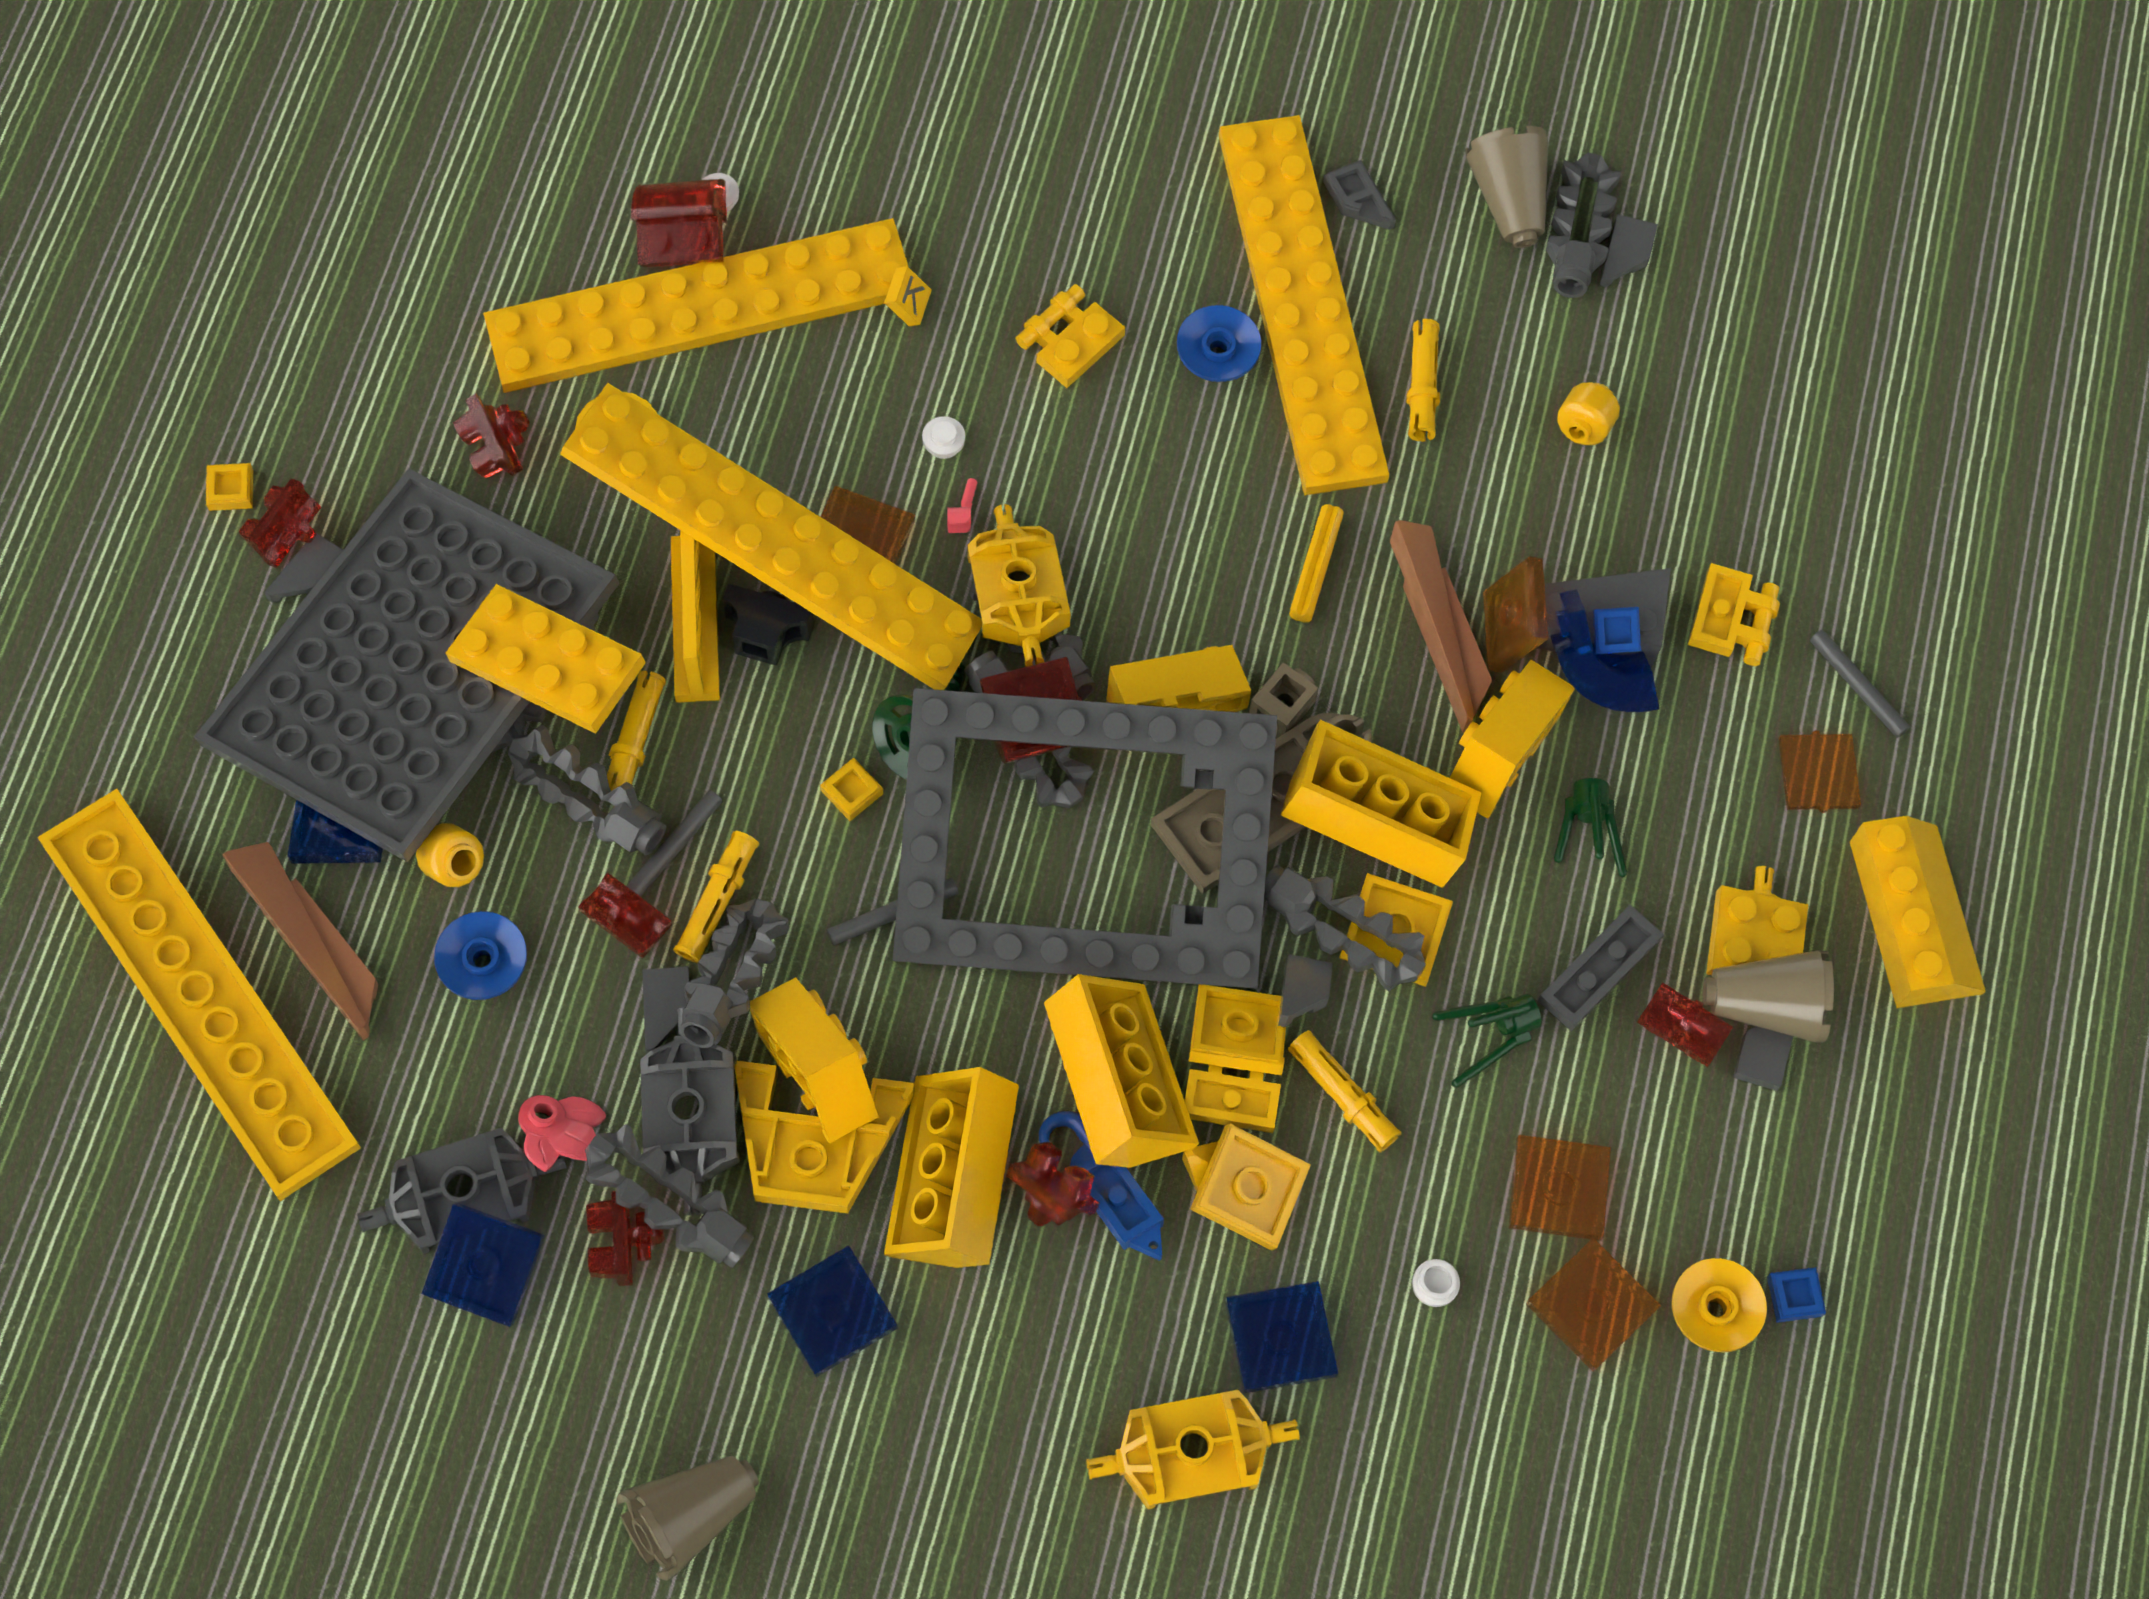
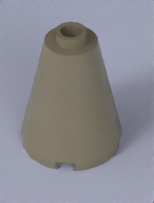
M1526 126L1527 133L1514 134L1513 127L1489 132L1471 141L1472 150L1467 147L1465 149L1466 159L1503 240L1507 243H1513L1515 248L1532 246L1538 243V237L1545 233L1548 137L1547 132L1537 126Z
M1816 950L1715 968L1712 978H1704L1703 1004L1711 1005L1713 1015L1807 1041L1823 1043L1827 1040L1831 1025L1822 1024L1823 1015L1827 1011H1833L1834 1003L1832 961L1826 960L1829 952Z
M728 1456L628 1488L619 1493L616 1499L617 1504L624 1502L627 1504L628 1511L620 1516L641 1557L647 1564L656 1559L663 1568L656 1575L660 1579L667 1581L676 1576L755 1499L756 1492L754 1487L759 1484V1481L748 1461L743 1459L739 1462L734 1456Z

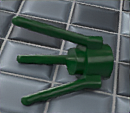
M1599 778L1580 779L1573 784L1574 796L1565 798V814L1554 861L1561 863L1563 860L1575 815H1578V819L1581 822L1592 823L1595 857L1601 860L1604 857L1602 821L1605 819L1618 874L1620 877H1625L1627 875L1625 858L1614 815V801L1609 799V783Z
M1527 993L1516 998L1508 996L1493 1002L1437 1011L1432 1014V1018L1435 1021L1483 1014L1469 1019L1468 1026L1473 1028L1495 1022L1502 1035H1511L1509 1040L1453 1079V1087H1460L1515 1047L1531 1041L1529 1031L1540 1028L1542 1019L1539 1008L1530 994Z

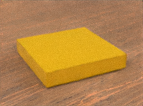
M1367 873L1360 893V897L1365 901L1363 916L1370 918L1380 912L1388 913L1393 916V934L1419 932L1424 935L1421 952L1426 966L1418 980L1413 983L1426 987L1453 901ZM1351 921L1347 937L1350 940L1362 944L1373 951L1379 958H1384L1393 963L1396 968L1399 966L1400 960L1403 957V953L1400 950L1391 948L1382 939L1370 932L1363 931ZM1342 950L1339 958L1348 961L1347 954Z
M1199 984L1188 1062L1281 1075L1286 1027L1278 1026L1281 996Z
M1230 1123L1224 1126L1190 1210L1272 1251L1277 1249L1311 1164Z

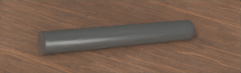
M1823 629L1810 639L1815 648L1896 738L1903 735L1910 728L1908 723Z
M709 790L622 890L629 899L634 902L638 901L723 801L715 792Z
M952 877L945 880L944 900L959 894ZM897 900L828 928L827 933L832 945L835 946L895 921Z

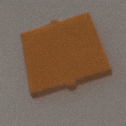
M1815 730L1811 735H1780L1778 739L1787 810L1819 809L1821 813H1826L1828 809L1860 808L1861 799L1852 734H1820L1819 731Z

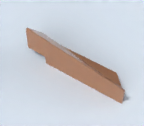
M1398 520L1395 521L1390 544L1405 578L1403 589L1462 732H1465L1473 722L1490 688L1492 679L1445 567L1441 568L1432 527Z
M269 842L233 849L223 853L222 855L230 870L257 903L265 917L362 1040L367 1039L370 1034L369 1020L373 1000H376L378 990L376 978L299 881L295 878L290 882Z

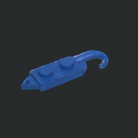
M1059 1111L1050 1115L1042 1123L1039 1130V1143L1043 1151L1048 1153L1052 1150L1049 1138L1055 1128L1064 1126L1072 1129L1083 1143V1146L1073 1155L1070 1163V1172L1076 1185L1124 1250L1130 1247L1154 1259L1162 1260L1160 1228L1163 1227L1164 1218L1126 1167L1098 1165L1095 1163L1079 1113ZM1154 1245L1157 1248L1151 1249L1150 1246Z

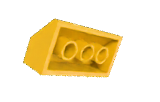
M1320 719L1289 783L1281 816L1443 888L1466 860L1482 792Z
M1909 816L1863 822L1850 840V846L1896 1008L1984 994L1986 990L1937 825Z
M1077 974L1044 1002L1051 1029L1054 1033L1063 1066L1067 1073L1096 1164L1131 1168L1194 1149L1199 1145L1145 984Z
M982 1067L915 1076V1092L910 1104L884 1255L891 1258L954 1268L989 1265L1019 1084Z

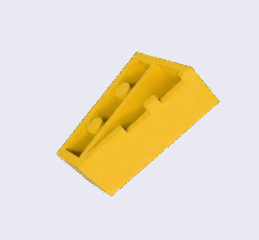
M1233 645L1211 646L1199 651L1110 666L1106 703L1238 712L1248 708L1251 688Z
M795 977L750 1001V1012L759 1037L786 1078L792 1076L805 1092L800 1098L807 1110L809 1111L816 1107L823 1128L822 1133L829 1144L878 1118L862 1065L867 1063L866 1055L855 1038L850 1040L846 1038V1032L839 1018L834 1013L829 1016L826 1014L825 1006L814 989L808 992Z

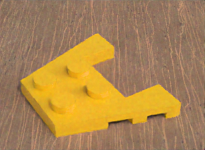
M737 1060L734 1068L755 1202L848 1214L911 1103L915 1092L914 1083L873 1078L870 1092L878 1118L829 1144L822 1133L823 1128L819 1116L771 1110L778 1076L777 1065Z

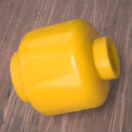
M1593 382L1580 383L1572 388L1557 414V422L1560 430L1571 441L1581 445H1596L1603 442L1619 417L1620 406L1613 392L1605 385Z
M441 823L433 828L417 849L416 858L418 866L426 876L446 887H461L469 884L478 876L483 867L484 851L482 844L475 835L455 824Z

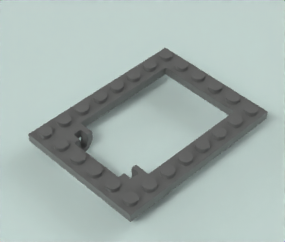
M914 688L893 961L1070 975L1082 974L1097 977L1257 989L1277 715ZM956 738L1182 755L1180 787L1225 790L1217 908L1171 904L1169 936L942 919Z

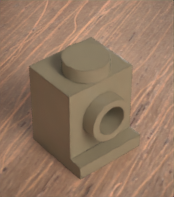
M1283 662L1252 698L1249 713L1277 715L1276 738L1294 728L1315 703L1318 687L1306 672L1298 668L1293 670ZM1282 700L1288 701L1292 705L1291 708L1284 704Z

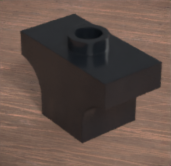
M728 583L723 597L725 617L736 624L732 635L735 654L777 666L781 653L787 645L800 640L809 641L814 628L812 612L795 602L786 600L779 593L773 591H763L760 593Z

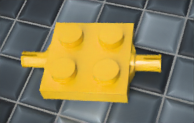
M1757 866L1755 868L1753 890L1746 891L1721 885L1716 891L1707 975H1712L1715 968L1803 953L1808 904L1782 899L1771 893L1773 874L1775 872L1773 868L1769 867L1767 870L1766 866Z

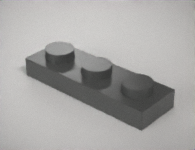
M1629 905L1540 995L1538 1002L1572 1032L1661 941L1664 934L1634 907Z

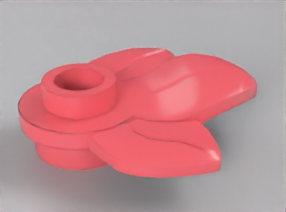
M545 1095L530 1097L523 1102L518 1114L519 1125L526 1134L523 1146L524 1153L532 1164L544 1172L553 1167L559 1155L575 1160L587 1161L585 1149L596 1136L593 1128L600 1125L606 1119V1114L596 1103L581 1097H568L559 1101ZM535 1113H544L550 1117L542 1119L536 1116Z

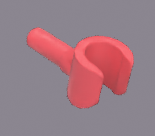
M973 478L967 480L961 500V507H947L948 533H967L971 531V508L978 484L977 480Z

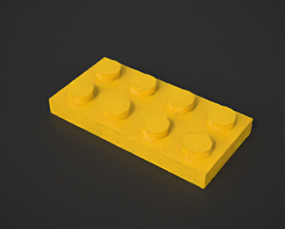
M495 584L445 652L451 663L595 734L646 663L641 653L498 584Z

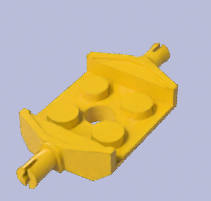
M1004 504L1005 512L1003 515L1002 505H999L994 509L997 529L979 533L967 545L968 563H971L982 618L983 638L1022 646L1025 666L1033 669L1034 658L1037 669L1044 664L1040 643L1070 627L1071 613L1055 539L1051 532L1041 526H1019L1018 523H1014L1012 507ZM1015 571H1022L1030 577L1024 581H1015L1010 579L1008 575Z
M1239 1390L1132 1409L1129 1411L1121 1448L1115 1450V1455L1086 1459L1087 1470L1089 1471L1088 1476L1092 1480V1478L1119 1473V1476L1124 1475V1478L1147 1509H1153L1157 1504L1249 1487V1490H1252L1258 1486L1266 1448L1276 1443L1300 1440L1299 1429L1296 1428L1298 1424L1296 1419H1293L1292 1421L1268 1426L1267 1421L1262 1422L1249 1401ZM1192 1433L1201 1435L1207 1442V1453L1200 1458L1186 1456L1180 1447V1441L1184 1436Z

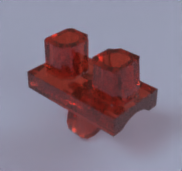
M476 393L467 398L465 401L469 411L456 419L453 424L458 435L466 444L471 445L481 438L485 442L483 447L469 455V460L476 473L487 478L502 470H505L511 476L523 471L513 446H519L525 441L522 433L530 425L526 413L521 410L511 411L508 404L500 405L496 411L492 405H483L480 396Z
M292 478L285 487L273 485L265 496L264 505L268 510L260 520L255 518L248 519L239 530L241 537L247 544L255 549L267 565L275 568L280 565L297 540L304 543H311L314 540L316 532L309 524L322 508L318 502L307 494L304 485Z
M609 873L604 876L595 891L578 906L581 913L642 959L672 926V921Z
M1663 982L1637 1021L1645 1029L1661 1037L1706 1067L1710 1065L1733 1029V1026L1702 1008L1704 1003L1697 999L1694 1002Z
M1051 1142L1034 1144L1026 1160L1010 1164L1006 1174L1008 1178L1027 1192L1025 1200L1031 1204L1028 1210V1219L1036 1226H1044L1051 1221L1061 1225L1080 1213H1086L1089 1216L1094 1215L1100 1203L1090 1195L1095 1176L1085 1168L1076 1165L1065 1167L1063 1174L1058 1171L1057 1167L1062 1157V1151Z
M611 1191V1200L586 1205L589 1234L613 1232V1246L588 1248V1269L591 1277L616 1278L619 1286L633 1285L632 1246L637 1247L638 1261H649L652 1259L651 1246L660 1244L665 1240L664 1230L652 1229L644 1221L645 1212L635 1214L636 1227L631 1228L630 1209L617 1204L616 1191Z

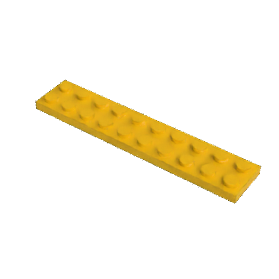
M1300 115L1220 126L1218 136L1304 496L1388 483L1389 471Z
M894 218L488 311L484 312L483 315L503 392L507 393L885 304L884 302L896 268L908 266Z
M609 383L605 385L560 452V455L934 690H945L982 628V619Z
M118 789L113 790L37 837L279 1201H282L361 1149L348 1127Z

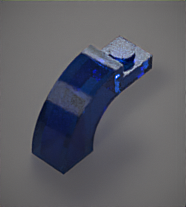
M1577 589L1559 593L1563 610L1556 611L1555 616L1560 633L1550 635L1560 666L1570 684L1585 698L1605 708L1623 712L1659 710L1653 672L1644 651L1626 655L1612 653L1595 654V645L1591 641L1585 608Z

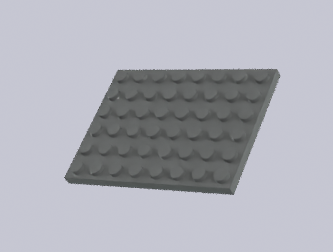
M408 468L196 733L194 738L202 747L408 862L530 702L451 663L445 654L495 584L587 627L620 583L612 572Z

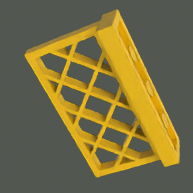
M680 530V536H671L676 703L720 700L716 552Z

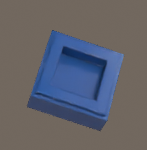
M1639 607L1593 609L1595 654L1641 651Z
M1816 1267L1775 1272L1767 1276L1777 1323L1823 1317L1826 1314Z

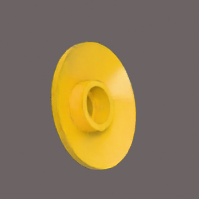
M1711 1258L1691 1265L1679 1277L1672 1293V1311L1678 1327L1691 1342L1709 1351L1732 1352L1747 1346L1760 1333L1766 1320L1767 1302L1761 1284L1748 1269L1731 1260ZM1708 1303H1719L1723 1308V1315L1719 1317L1713 1316L1708 1310Z

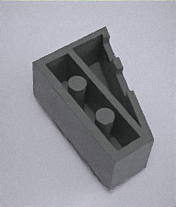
M1671 568L1536 585L1527 607L1522 646L1652 668L1662 647ZM1639 607L1641 651L1595 654L1593 609Z

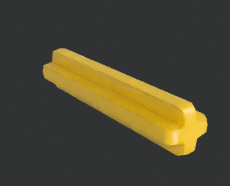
M1325 504L1321 507L1289 612V616L1293 620L1302 623H1309L1312 620L1344 514L1342 508Z

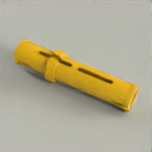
M1426 318L1422 319V329L1419 320L1413 323L1411 388L1407 391L1406 403L1410 406L1408 436L1412 440L1420 442L1426 441V431H1428L1427 438L1429 440L1434 439L1436 436L1435 414L1436 407L1440 404L1441 395L1440 392H1437L1440 325L1436 320Z
M640 671L638 673V680L618 741L611 746L609 756H611L612 760L607 772V779L611 791L626 782L632 784L637 768L644 764L646 756L643 749L663 687L666 684V679L658 673L651 671L649 680L646 679L647 671Z
M733 831L718 864L711 866L708 872L711 878L677 945L673 949L680 957L694 963L699 962L734 891L740 890L745 881L742 875L755 849L759 846V842L752 836L741 831Z
M1310 1030L1302 1033L1290 1044L1291 1046L1288 1047V1051L1344 1112L1343 1118L1349 1124L1354 1123L1366 1135L1379 1153L1387 1149L1399 1138L1398 1136L1402 1134L1401 1131L1381 1112L1375 1104L1376 1098L1370 1092L1365 1093L1353 1081L1350 1075L1326 1051Z

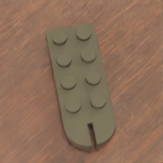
M1317 714L1276 738L1267 852L1306 828L1281 816V811L1289 783L1317 723L1321 719L1360 737L1365 723L1362 718L1350 714ZM1368 729L1362 733L1361 738L1372 743V731ZM1196 789L1151 818L1150 825L1202 894L1219 884L1225 790Z

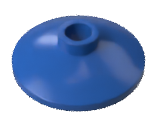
M1212 305L1194 311L1183 321L1177 335V351L1183 364L1193 374L1209 381L1226 382L1244 376L1255 366L1261 352V336L1256 324L1242 311L1229 306ZM1219 347L1222 348L1225 352L1215 353L1211 351V349Z
M473 912L455 919L443 930L434 950V964L442 983L454 994L471 1000L491 999L508 991L520 979L527 962V947L521 931L508 918L493 912ZM487 955L491 957V961L487 966L477 967L475 965V960L479 956Z

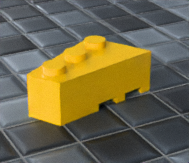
M1532 659L1521 673L1513 670L1509 674L1499 691L1503 694L1502 697L1499 699L1493 695L1479 716L1483 721L1480 725L1473 721L1459 741V744L1465 748L1450 778L1482 792L1477 813L1487 819L1496 809V805L1506 786L1511 787L1519 775L1517 774L1519 769L1530 755H1534L1560 718L1576 688Z

